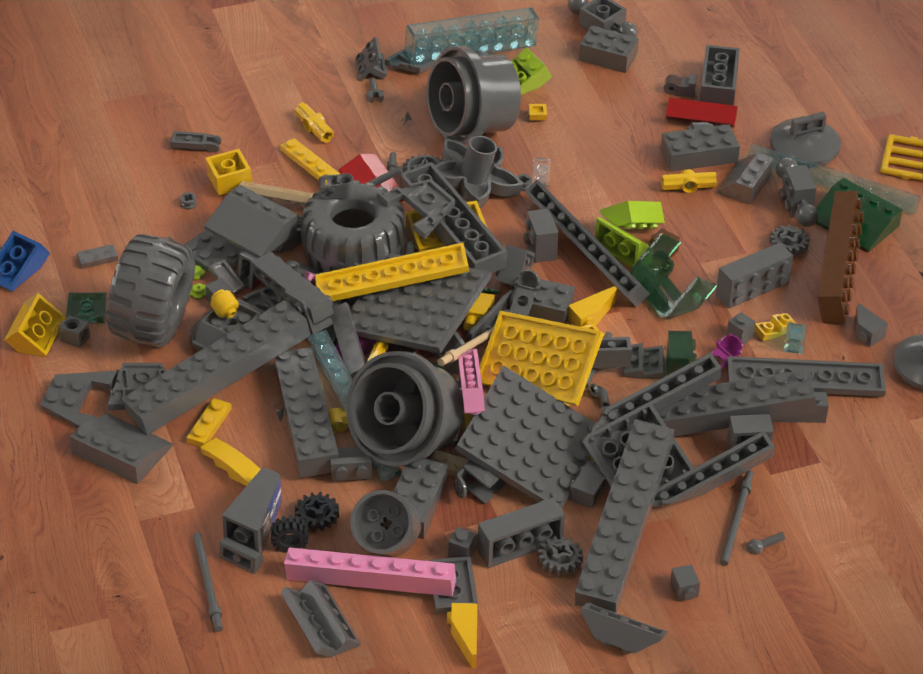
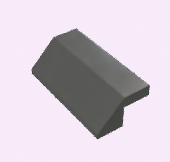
M310 580L301 591L288 587L282 590L283 598L317 654L333 657L354 649L361 644L325 584Z

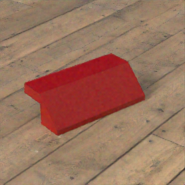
M669 97L666 118L708 122L718 125L730 124V126L735 127L738 106Z
M359 154L339 169L340 174H351L353 180L360 181L361 184H365L388 172L376 154ZM393 178L375 186L377 188L382 186L388 192L392 191V188L399 187Z

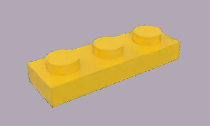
M213 398L188 434L187 443L198 447L208 443L231 411V403Z

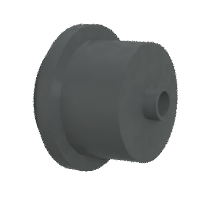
M454 46L445 49L432 66L427 81L429 114L434 126L443 137L468 145L469 140L474 136H482L483 133L506 131L514 125L520 110L521 89L517 72L511 61L502 55L478 56L471 48L466 46Z
M385 352L367 361L355 375L347 396V422L354 441L363 453L371 456L372 460L389 466L412 465L422 461L432 452L444 448L455 438L463 420V397L458 384L452 376L443 369L433 366L425 358L410 352Z

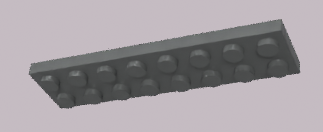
M728 356L727 360L728 382L810 369L814 392L885 397L883 364Z

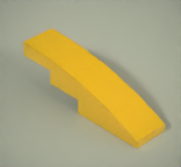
M214 438L200 447L203 455L214 460L215 466L226 470L230 479L245 486L261 470L241 452L218 438Z

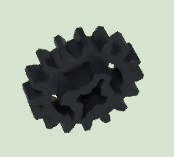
M311 492L310 497L303 495V500L298 499V505H295V517L298 516L299 520L304 519L308 524V529L311 527L313 532H315L317 528H320L321 531H324L325 526L330 529L331 523H337L339 503H336L335 498L330 499L329 494L322 496V492H319L318 495H314Z

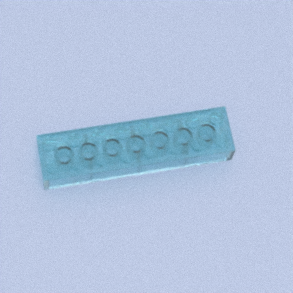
M530 7L410 24L406 26L404 54L410 64L436 61L445 49L454 46H466L474 52L483 50L487 53L536 46L540 18L534 9Z

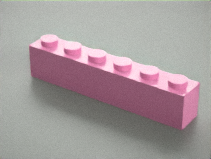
M470 349L460 355L458 359L465 413L476 415L481 413V411H485L477 349Z

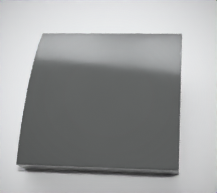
M643 343L631 345L630 367H624V376L641 379L665 377L663 345L644 348Z

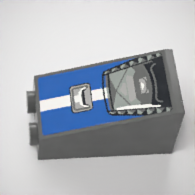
M265 467L261 468L222 514L224 538L228 537L261 554L263 553L270 534V527L275 521L282 503L280 474Z

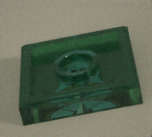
M107 292L69 293L66 318L70 315L89 323H105Z

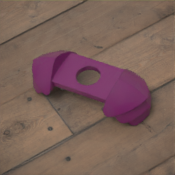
M735 335L723 336L721 340L716 342L717 348L711 352L714 357H718L721 360V370L728 364V356L739 357L742 352L743 343Z

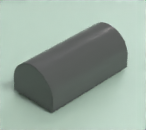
M225 537L220 542V558L253 574L261 567L264 558L263 554L228 537Z

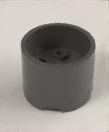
M377 490L364 495L356 503L351 514L350 526L357 543L367 551L383 556H397L407 552L416 542L421 532V518L415 505L407 498L392 491ZM387 519L392 522V524L389 525V529L387 527H384V524L387 523Z

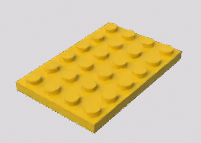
M500 311L479 366L482 385L491 387L504 365L555 397L556 400L565 404L579 406L604 333L599 330Z

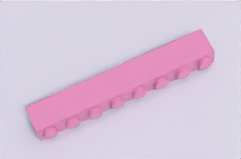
M289 548L284 562L287 580L309 582L314 580L323 584L453 596L456 583L455 564L298 548Z

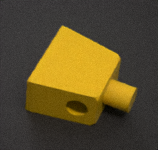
M485 293L479 295L460 324L464 325L463 328L466 331L474 327L480 318L485 316L490 308L494 306L495 295Z

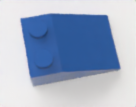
M12 231L0 250V286L13 292L41 269L50 252L41 243Z

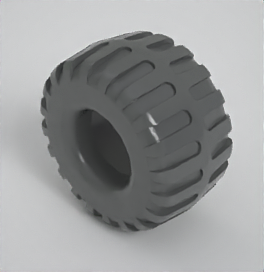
M354 181V195L350 198L327 200L320 197L319 190L316 191L312 198L306 202L301 221V241L308 264L313 269L325 273L385 260L391 254L403 255L406 225L400 202H396L389 207L385 206L377 199V192L384 191L386 193L388 190L382 186L377 188L374 183L370 182L361 184L360 181Z
M138 234L129 241L115 269L107 300L106 322L112 334L136 344L158 348L164 347L171 342L176 334V330L181 325V320L185 315V309L193 287L195 256L188 246L166 237Z

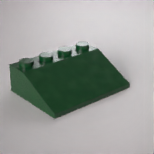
M845 178L840 179L834 184L816 207L819 213L816 224L829 230L835 191H857L858 198L862 200L860 211L864 212V222L861 223L862 235H859L860 248L868 253L900 226L903 209Z

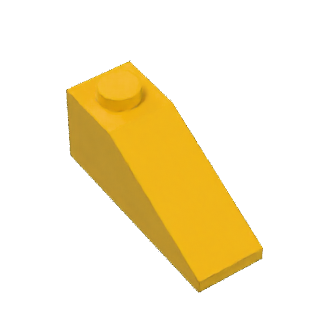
M613 286L568 305V320L574 326L579 327L591 323L597 325L616 303L618 288Z
M452 603V611L447 612V625H451V634L471 668H476L478 604Z

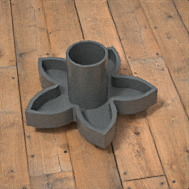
M474 136L469 140L468 146L455 140L445 138L441 152L442 162L435 166L454 189H461V195L466 202L477 201L479 208L487 203L490 193L498 196H515L520 194L523 183L512 172L501 168L504 152L502 147L497 146L493 140L485 136Z

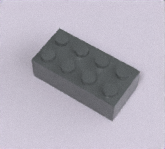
M706 45L700 92L701 102L734 106L740 48Z
M730 124L662 133L661 152L670 172L738 163L740 145Z
M779 242L720 267L716 296L728 308H731L786 285L790 279L793 255Z
M423 459L418 463L406 465L395 487L394 493L410 500L420 514L421 532L418 538H425L448 482V464ZM387 519V523L384 524V527H387L389 529V525H391L392 522Z
M551 498L478 523V553L487 567L491 568L537 552L541 547V543L546 544V539L553 541L554 536L561 539L564 535L565 514L556 500Z

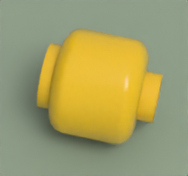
M221 289L212 295L210 306L219 318L227 317L229 319L236 315L239 302L229 290Z

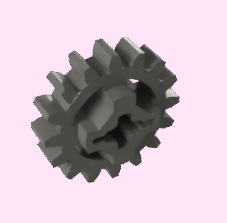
M790 224L787 227L781 225L780 229L775 227V230L771 231L769 244L772 246L780 242L791 254L797 257L799 253L804 254L805 250H808L810 238L808 233H804L803 228L799 230L797 229L798 226L793 228Z
M554 536L553 541L546 539V544L541 543V547L538 550V563L542 564L543 570L549 569L550 575L553 572H556L557 577L560 576V573H564L565 576H568V572L575 574L576 569H580L581 563H583V548H579L578 542L573 544L572 538L567 541L565 536H562L561 539Z

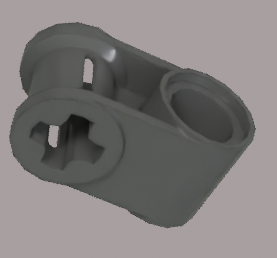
M351 174L323 175L318 180L320 186L319 195L323 199L350 198L354 195V180Z

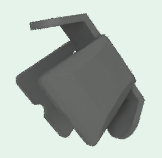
M470 459L457 473L454 490L460 498H465L468 490L481 502L487 503L494 497L493 493L499 492L502 489L505 481ZM471 476L477 479L472 485L465 482Z

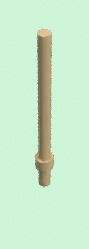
M494 327L457 349H451L446 352L442 358L438 359V364L444 366L447 363L456 361L460 355L489 339Z

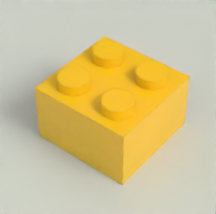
M240 149L205 158L207 175L218 195L231 192L242 181L252 182L251 168Z

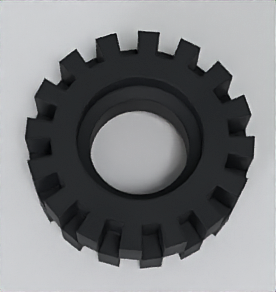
M289 515V518L282 516V520L277 518L270 527L271 544H273L274 548L277 547L278 551L283 549V552L287 553L289 548L301 549V547L305 548L306 544H308V524L304 519L299 520L298 516L292 518V515Z

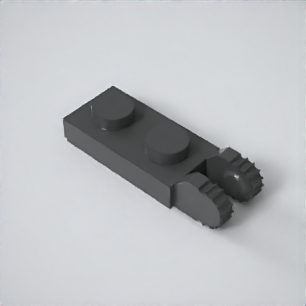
M173 131L170 147L196 150L206 149L208 152L215 153L219 151L222 139L217 135H210L208 133Z

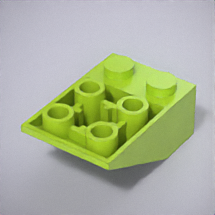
M527 47L511 60L519 78L521 95L540 88L553 77L546 65Z

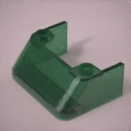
M660 233L632 267L630 274L649 292L650 295L646 300L658 315L665 319H671L697 310L717 285L697 276L682 294L668 277L674 268V262L670 255L681 242Z

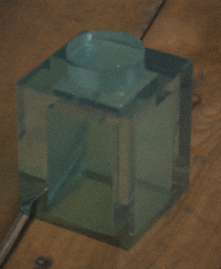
M787 323L784 352L803 354L807 325Z

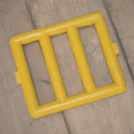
M892 134L888 135L880 172L882 174L902 177L904 180L914 179L923 181V174L888 168V164L923 170V162L890 157L891 153L923 158V151L893 146V142L923 147V140L913 136L908 138Z

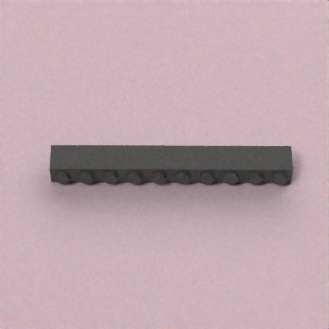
M538 179L524 191L540 209L549 208L554 223L636 307L650 295Z

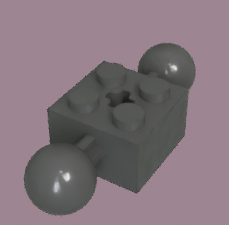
M568 0L569 10L574 14H579V25L587 30L591 26H597L637 38V27L631 22H626L627 9L612 0H593L591 2L588 0Z
M782 158L776 165V173L782 179L783 184L782 189H780V197L784 200L785 209L789 212L791 218H796L801 226L810 227L817 222L819 217L818 210L814 206L816 186L806 165L798 166L793 158Z

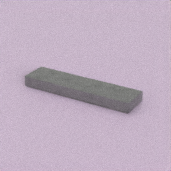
M345 302L332 308L334 314L330 316L347 374L351 378L357 374L366 362L349 305Z

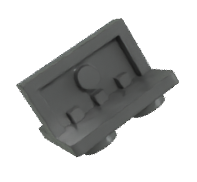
M374 37L355 58L358 78L361 81L369 72L373 76H378L382 79L387 76L384 56L380 53L378 38Z

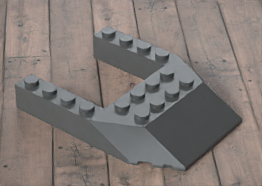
M712 353L701 357L606 408L598 423L596 422L590 434L583 440V445L610 487L614 481L634 420L667 427L658 411L721 379V366ZM763 431L694 468L674 438L653 506L671 505L706 494L774 457L775 445L766 432Z

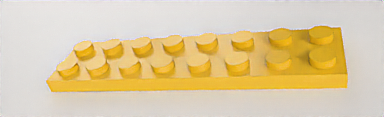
M464 243L320 273L315 275L316 286L322 293L329 295L332 301L470 271Z

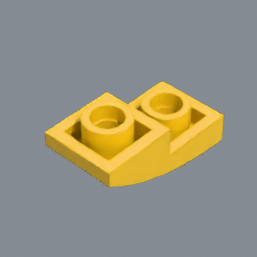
M788 313L772 315L771 320L768 322L755 323L754 332L762 341H766L792 331L797 327V324Z

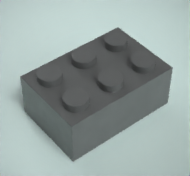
M591 26L580 43L579 60L626 73L637 56L639 38Z
M540 279L541 287L539 291H536L528 316L566 324L568 305L574 303L575 287ZM515 286V289L511 295L510 308L518 286ZM522 296L518 299L517 303L520 306H526L528 298Z

